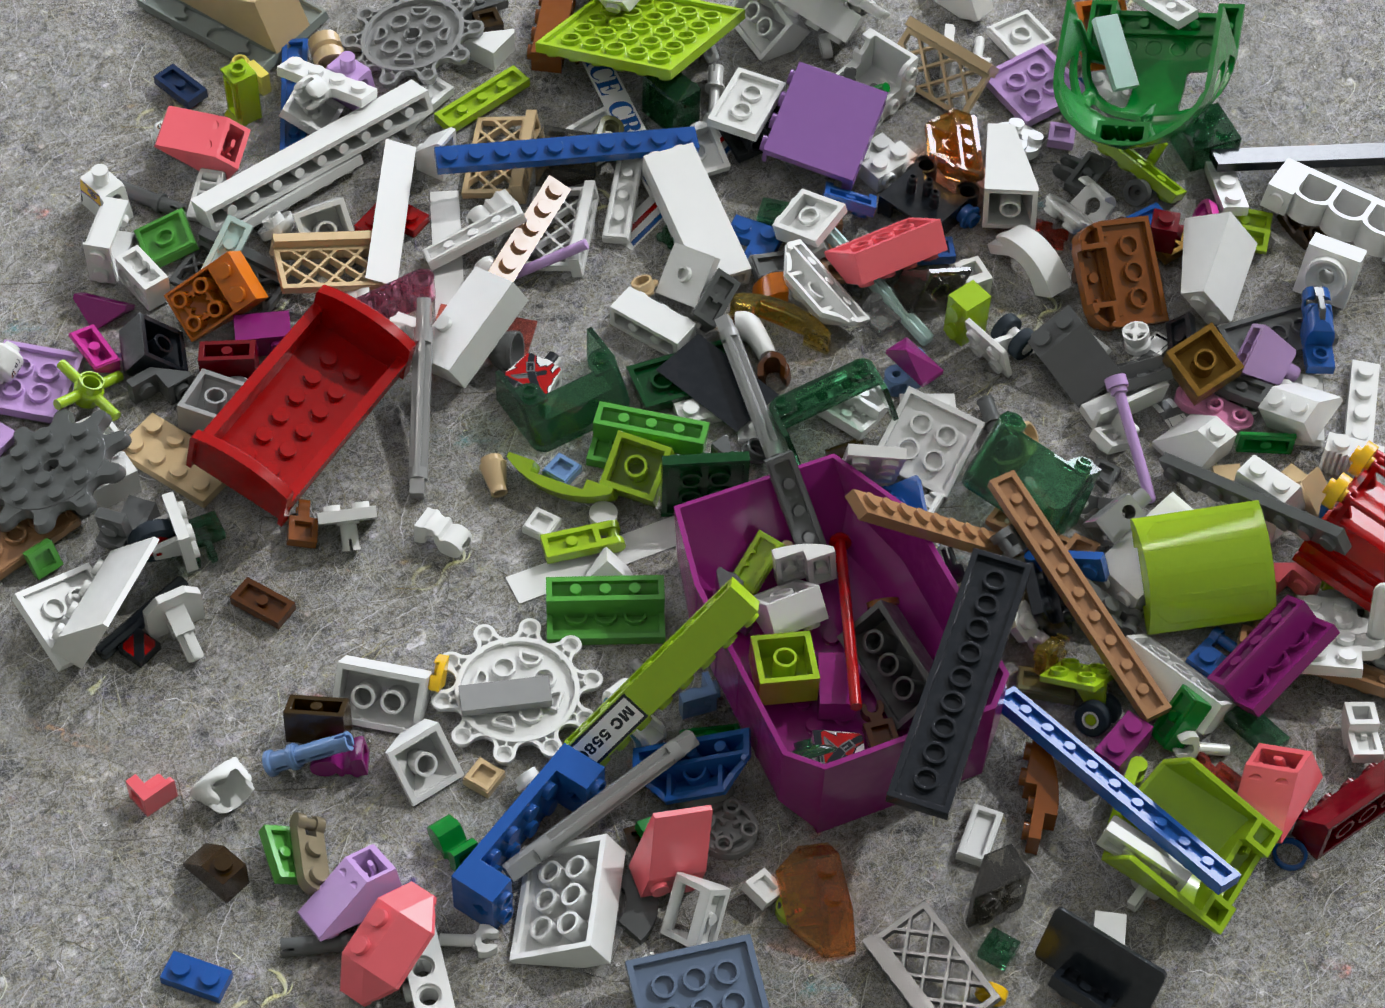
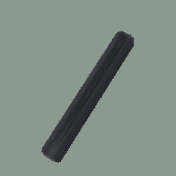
M177 576L98 643L95 648L97 655L103 660L111 657L118 651V646L136 629L140 628L142 630L145 627L142 611L155 597L182 585L189 586V583L182 576Z

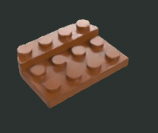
M1148 215L1098 221L1083 228L1073 236L1072 258L1083 312L1091 328L1110 332L1121 329L1126 324L1134 321H1141L1147 325L1169 321Z

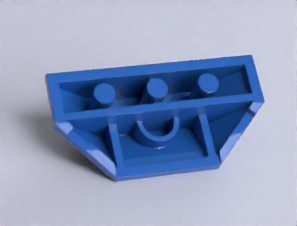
M750 728L696 737L700 743L698 746L645 785V787L666 805L726 795L751 758ZM667 742L633 748L632 768Z

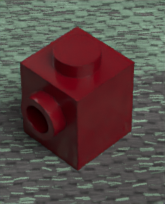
M1154 208L1150 227L1155 251L1173 254L1175 241H1181L1184 225L1179 224L1181 213Z

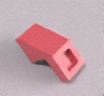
M1296 562L1274 563L1276 596L1286 586L1297 595L1318 594L1322 583L1320 578Z

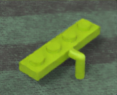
M1091 141L1098 146L1099 152L1116 160L1117 165L1121 169L1131 172L1137 179L1147 181L1151 189L1157 192L1158 198L1162 201L1172 204L1182 200L1187 193L1185 189L1154 166L1168 143L1156 144L1145 159L1133 149L1121 150Z

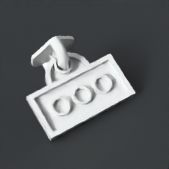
M1385 583L1376 585L1373 590L1369 619L1358 617L1357 604L1348 598L1297 595L1298 599L1306 602L1317 618L1334 624L1340 632L1301 674L1362 679L1363 661H1370L1375 667L1385 669V656H1383L1385 654Z

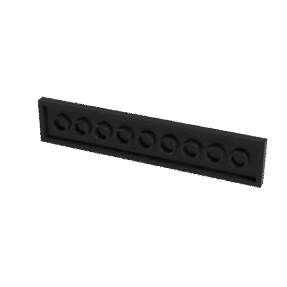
M973 548L887 791L886 802L948 820L1032 570V564Z

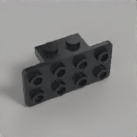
M1058 907L1054 911L1035 951V956L1039 960L1057 970L1051 976L1048 986L1056 990L1063 998L1070 999L1082 1008H1152L1167 978V973L1164 969L1064 907Z

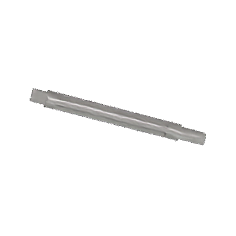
M429 297L417 298L416 326L414 327L413 341L416 347L412 359L408 462L409 494L411 499L425 498V486L428 481L433 328L431 327L432 301Z
M724 314L715 319L719 336L766 459L784 453V449L739 332L732 318Z
M686 729L677 737L668 741L503 863L501 868L507 877L512 879V883L518 881L685 757L688 752L700 744L693 732Z

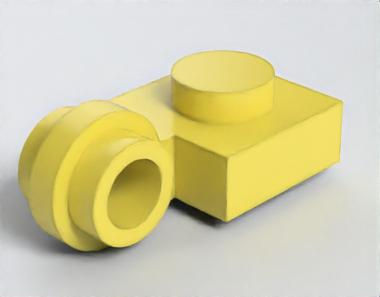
M243 54L235 55L232 58L230 64L243 58L257 73L259 93L262 96L272 92L269 73L254 59L250 61Z

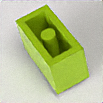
M974 280L948 295L943 330L950 339L954 340L961 347L970 342L966 336L967 329L965 321L968 318L986 332L991 295Z

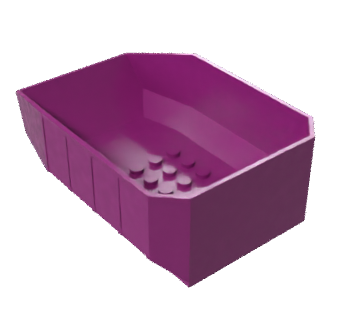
M836 454L798 465L826 544L829 545L831 536L837 532L846 533L851 539L852 544L846 551L854 622L868 610L867 602L886 597H899L900 604L897 606L934 661L957 597L959 586L933 542L860 521L845 498L852 489L866 493L870 492L882 498L887 497L898 503H901V501ZM769 475L674 506L677 559L689 619L716 593V570L722 567L728 572H734L759 530L780 542L789 540L794 545ZM773 568L758 593L777 586ZM838 576L837 579L818 584L829 619L821 621L820 626L815 629L806 630L811 633L816 661L818 652L845 653L844 647L837 638L843 632ZM757 621L753 623L752 630L746 636L737 632V638L728 648L724 649L721 647L714 654L716 658L710 665L712 673L718 680L742 729L750 728L751 747L771 783L777 799L812 825L817 834L895 805L885 801L886 794L910 727L897 731L898 738L868 748L862 731L863 724L867 722L862 719L860 710L855 711L854 720H818L817 700L763 705L754 688L749 663L750 636L765 635ZM1002 660L961 781L983 772L1000 721L1010 674ZM860 674L862 704H866L869 712H877L875 707L877 699ZM884 712L883 719L888 718V716ZM826 730L859 733L863 736L865 750L823 764L812 760L810 747L812 731Z

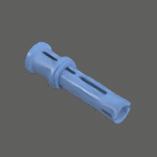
M345 731L302 745L290 743L284 749L277 751L269 749L263 752V767L270 777L278 776L280 772L289 769L296 771L301 769L305 763L352 751L354 749V739L349 731Z

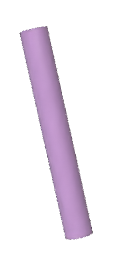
M586 239L580 240L524 264L516 279L589 249Z

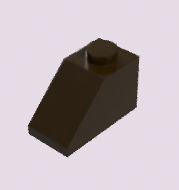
M205 843L183 863V866L226 903L250 883L246 864L223 845Z

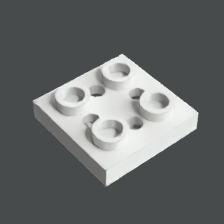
M369 501L351 503V509L340 510V505L322 507L323 512L317 513L318 525L336 524V526L340 527L342 552L350 551L349 539L352 540L353 551L360 550L357 524L360 523L359 521L376 519V505L369 506Z

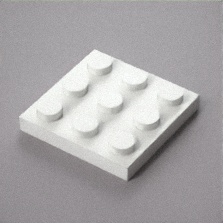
M908 386L878 446L907 448L906 461L898 476L907 479L917 475L921 479L924 489L930 492L945 494L944 498L948 499L985 426V422Z

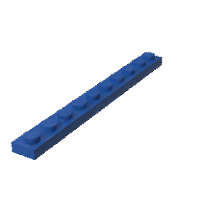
M695 126L439 146L434 147V158L437 174L443 175L641 159L653 151H663L679 144L685 145L692 142L697 153H699L700 146Z
M1013 686L1006 690L1001 712L1003 716L1008 718L1115 810L1120 812L1139 830L1182 864L1184 868L1201 880L1208 888L1219 895L1238 883L1242 874L1019 689Z

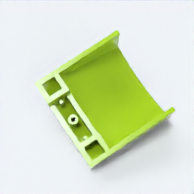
M1259 500L1130 519L1133 545L1138 550L1146 606H1143L1147 635L1261 620L1276 607L1273 556Z
M1195 758L1164 759L1139 787V790L1242 874L1238 883L1217 895L1192 874L1186 885L1178 892L1134 855H1113L1104 849L1101 860L1215 934L1221 935L1236 911V908L1232 906L1259 860L1261 858H1268L1283 832ZM1122 814L1120 815L1119 818H1121L1122 820H1124L1125 822L1139 830L1126 817H1124Z

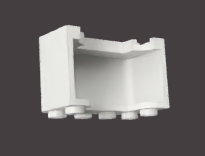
M869 28L862 34V38L865 40L862 48H855L852 60L836 74L839 75L846 67H854L857 71L855 76L857 82L866 85L887 82L890 85L886 105L877 125L878 128L886 117L894 114L900 105L906 100L909 101L914 96L919 57L872 28Z

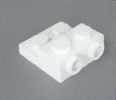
M704 121L693 123L690 127L695 126L700 146L698 155L708 176L729 171L731 165L716 129L707 126V122L704 123Z
M882 132L872 138L857 176L878 193L884 188H888L915 164L918 155L901 140L894 143Z
M802 188L791 199L781 215L775 219L772 226L777 240L788 243L801 239L803 243L818 248L848 211L846 204Z

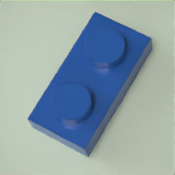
M173 951L160 976L161 984L220 1004L233 979L232 970Z

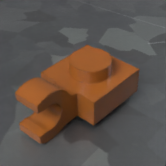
M299 499L295 515H289L287 521L286 545L315 549L318 536V518L310 517V500Z

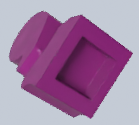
M364 736L354 738V749L352 751L311 761L310 771L315 775L323 777L332 776L335 773L340 777L351 774L356 778L368 775L370 751Z

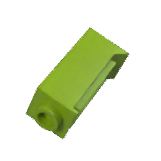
M243 58L220 68V71L224 74L223 81L228 108L224 115L243 126L261 119L262 111L257 73Z

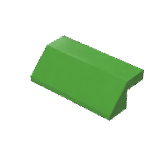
M599 401L593 421V438L586 457V465L605 468L618 430L671 447L674 454L705 453L710 422Z
M664 575L546 577L547 643L559 642L562 638L569 635L578 637L582 645L665 643Z

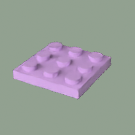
M1043 43L996 66L999 69L995 78L991 77L986 85L990 92L1015 118L1022 119L1025 125L1032 126L1060 111L1053 89L1056 56ZM1065 67L1064 83L1071 90L1069 69ZM1078 79V81H1079V86H1080V90H1081V94H1082V93L1085 91V86H1084V84Z
M4 340L3 343L9 341L20 348L19 353L23 357L24 363L11 382L0 384V414L51 424L55 413L59 411L55 409L53 401L72 392L74 383L57 368V364L65 359L81 374L86 359L81 353Z

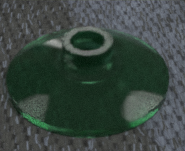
M809 738L793 743L795 749L791 752L811 759L837 751V748L827 744H813L812 739Z

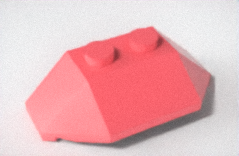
M411 881L377 898L342 951L340 991L364 1007L370 1005L373 1001L398 991L435 935V905L437 897Z

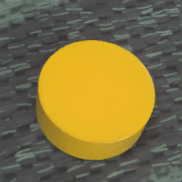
M988 981L1001 997V1001L994 1006L1000 1007L1005 1005L1009 993L1008 990L997 983ZM976 987L974 994L979 1001L984 1002L990 997L984 988Z

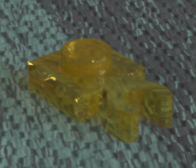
M1058 633L1055 637L1051 636L1044 643L1039 644L1033 654V660L1035 661L1033 673L1040 675L1058 663L1059 658H1064L1068 654V650H1065L1064 647L1071 637Z

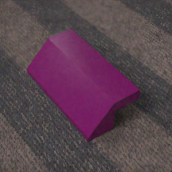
M1287 594L1207 679L1242 710L1260 717L1340 632L1334 624L1317 618L1305 601Z

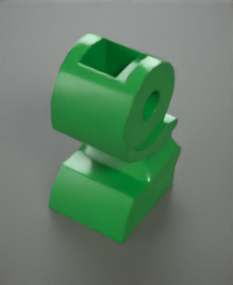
M450 814L427 827L432 843L441 851L443 858L448 859L450 867L454 872L478 845L474 838L467 840L461 824Z

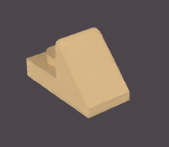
M1289 464L1281 473L1301 486L1305 510L1318 517L1321 503L1326 496L1322 491L1327 485L1320 468L1317 466L1307 475L1294 464Z

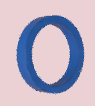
M1285 838L1282 844L1276 843L1272 850V858L1277 866L1287 871H1296L1305 865L1308 852L1303 843L1294 838ZM1282 844H1293L1301 850L1303 860L1296 865L1286 864L1278 858L1276 850Z

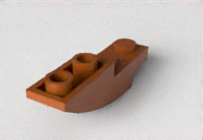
M1032 740V743L1026 742L1023 760H1027L1028 765L1027 768L1021 767L1018 785L1024 786L1022 798L1028 799L1026 814H1031L1030 822L1024 821L1021 840H1026L1025 853L1037 855L1042 829L1054 831L1059 806V785L1052 755Z

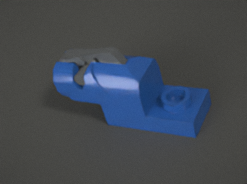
M1323 286L1306 287L1301 295L1303 322L1300 328L1305 372L1311 374H1333L1335 361L1332 345L1335 339L1330 291L1327 287Z

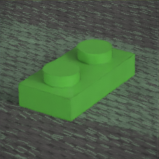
M263 825L258 833L274 883L298 885L290 826Z

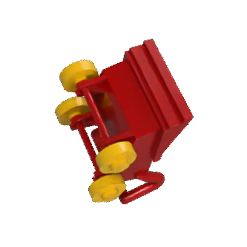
M1370 440L1363 448L1358 445L1349 458L1352 464L1347 472L1355 476L1354 479L1343 472L1337 480L1331 478L1322 491L1326 496L1321 504L1329 509L1322 519L1345 529L1352 545L1351 549L1346 555H1343L1334 550L1330 552L1314 541L1304 540L1292 558L1294 562L1368 612H1370L1375 586L1385 583V486L1376 480L1377 473L1385 478V469L1381 467H1385V454L1378 450L1379 446Z

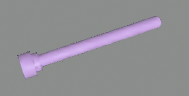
M1124 373L1115 374L1104 380L1107 392H1110L1111 396L1115 397L1141 488L1150 495L1152 501L1149 504H1152L1156 501V495L1126 397L1127 387L1129 386L1128 380Z

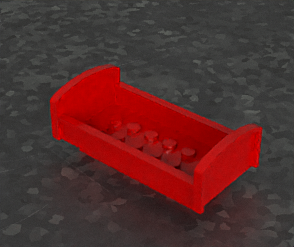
M322 285L316 292L314 303L208 426L203 431L197 430L190 437L186 466L191 468L193 465L201 468L278 518L277 524L282 527L289 518L291 508L399 378L403 380L409 373L416 347L415 342L398 326L370 306L336 288Z

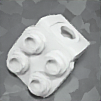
M1081 176L1078 179L1086 186L1070 203L1051 193L1045 198L1046 206L1044 211L1056 219L1058 217L1064 221L1062 226L1072 234L1078 233L1095 222L1108 220L1116 206L1115 198L1089 176ZM1097 198L1100 201L1099 209L1087 215L1086 211L1088 210L1087 204L1089 200Z

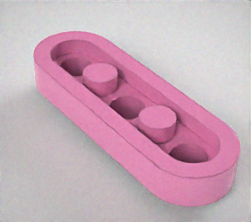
M1180 386L1176 390L1174 402L1181 411L1187 414L1218 416L1235 433L1251 431L1254 418L1247 409L1214 394L1194 406Z

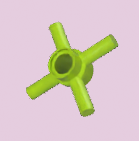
M65 359L59 361L57 368L74 383L72 392L53 401L55 409L61 410L73 403L84 409H92L98 406L101 410L110 414L112 421L120 418L121 413L103 395L104 389L124 380L121 371L118 370L105 377L92 371L80 374Z

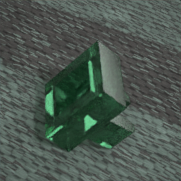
M992 927L979 948L977 957L1005 972L1020 948L1021 942Z

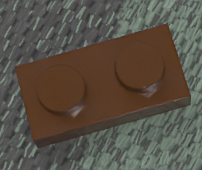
M246 577L230 596L232 605L278 630L296 610L294 601L249 577Z

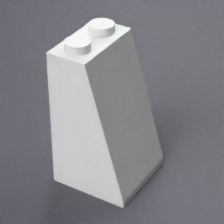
M988 123L982 228L1012 229L1020 224L1035 230L1039 187L1014 124Z
M1231 212L1188 217L1184 221L1181 295L1207 324L1212 322L1214 325L1232 322L1258 244Z
M1172 492L1146 516L1194 509ZM1130 530L1105 553L1110 573L1107 582L1094 581V583L1128 608H1135L1141 611L1143 606H1146L1138 550L1134 548L1132 531Z

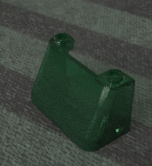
M1006 411L999 416L969 464L962 478V484L971 492L1003 511L987 485L989 480L1014 470L1056 534L1060 536L1077 524L1102 469L1084 456L1072 458L1068 461L1023 433L1026 424L1019 414Z

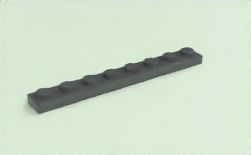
M1167 452L1159 459L1164 470V476L1172 483L1178 482L1187 486L1195 493H1204L1215 502L1222 501L1226 504L1259 500L1265 521L1274 524L1278 529L1291 531L1305 541H1314L1330 552L1334 550L1346 555L1352 547L1345 529Z

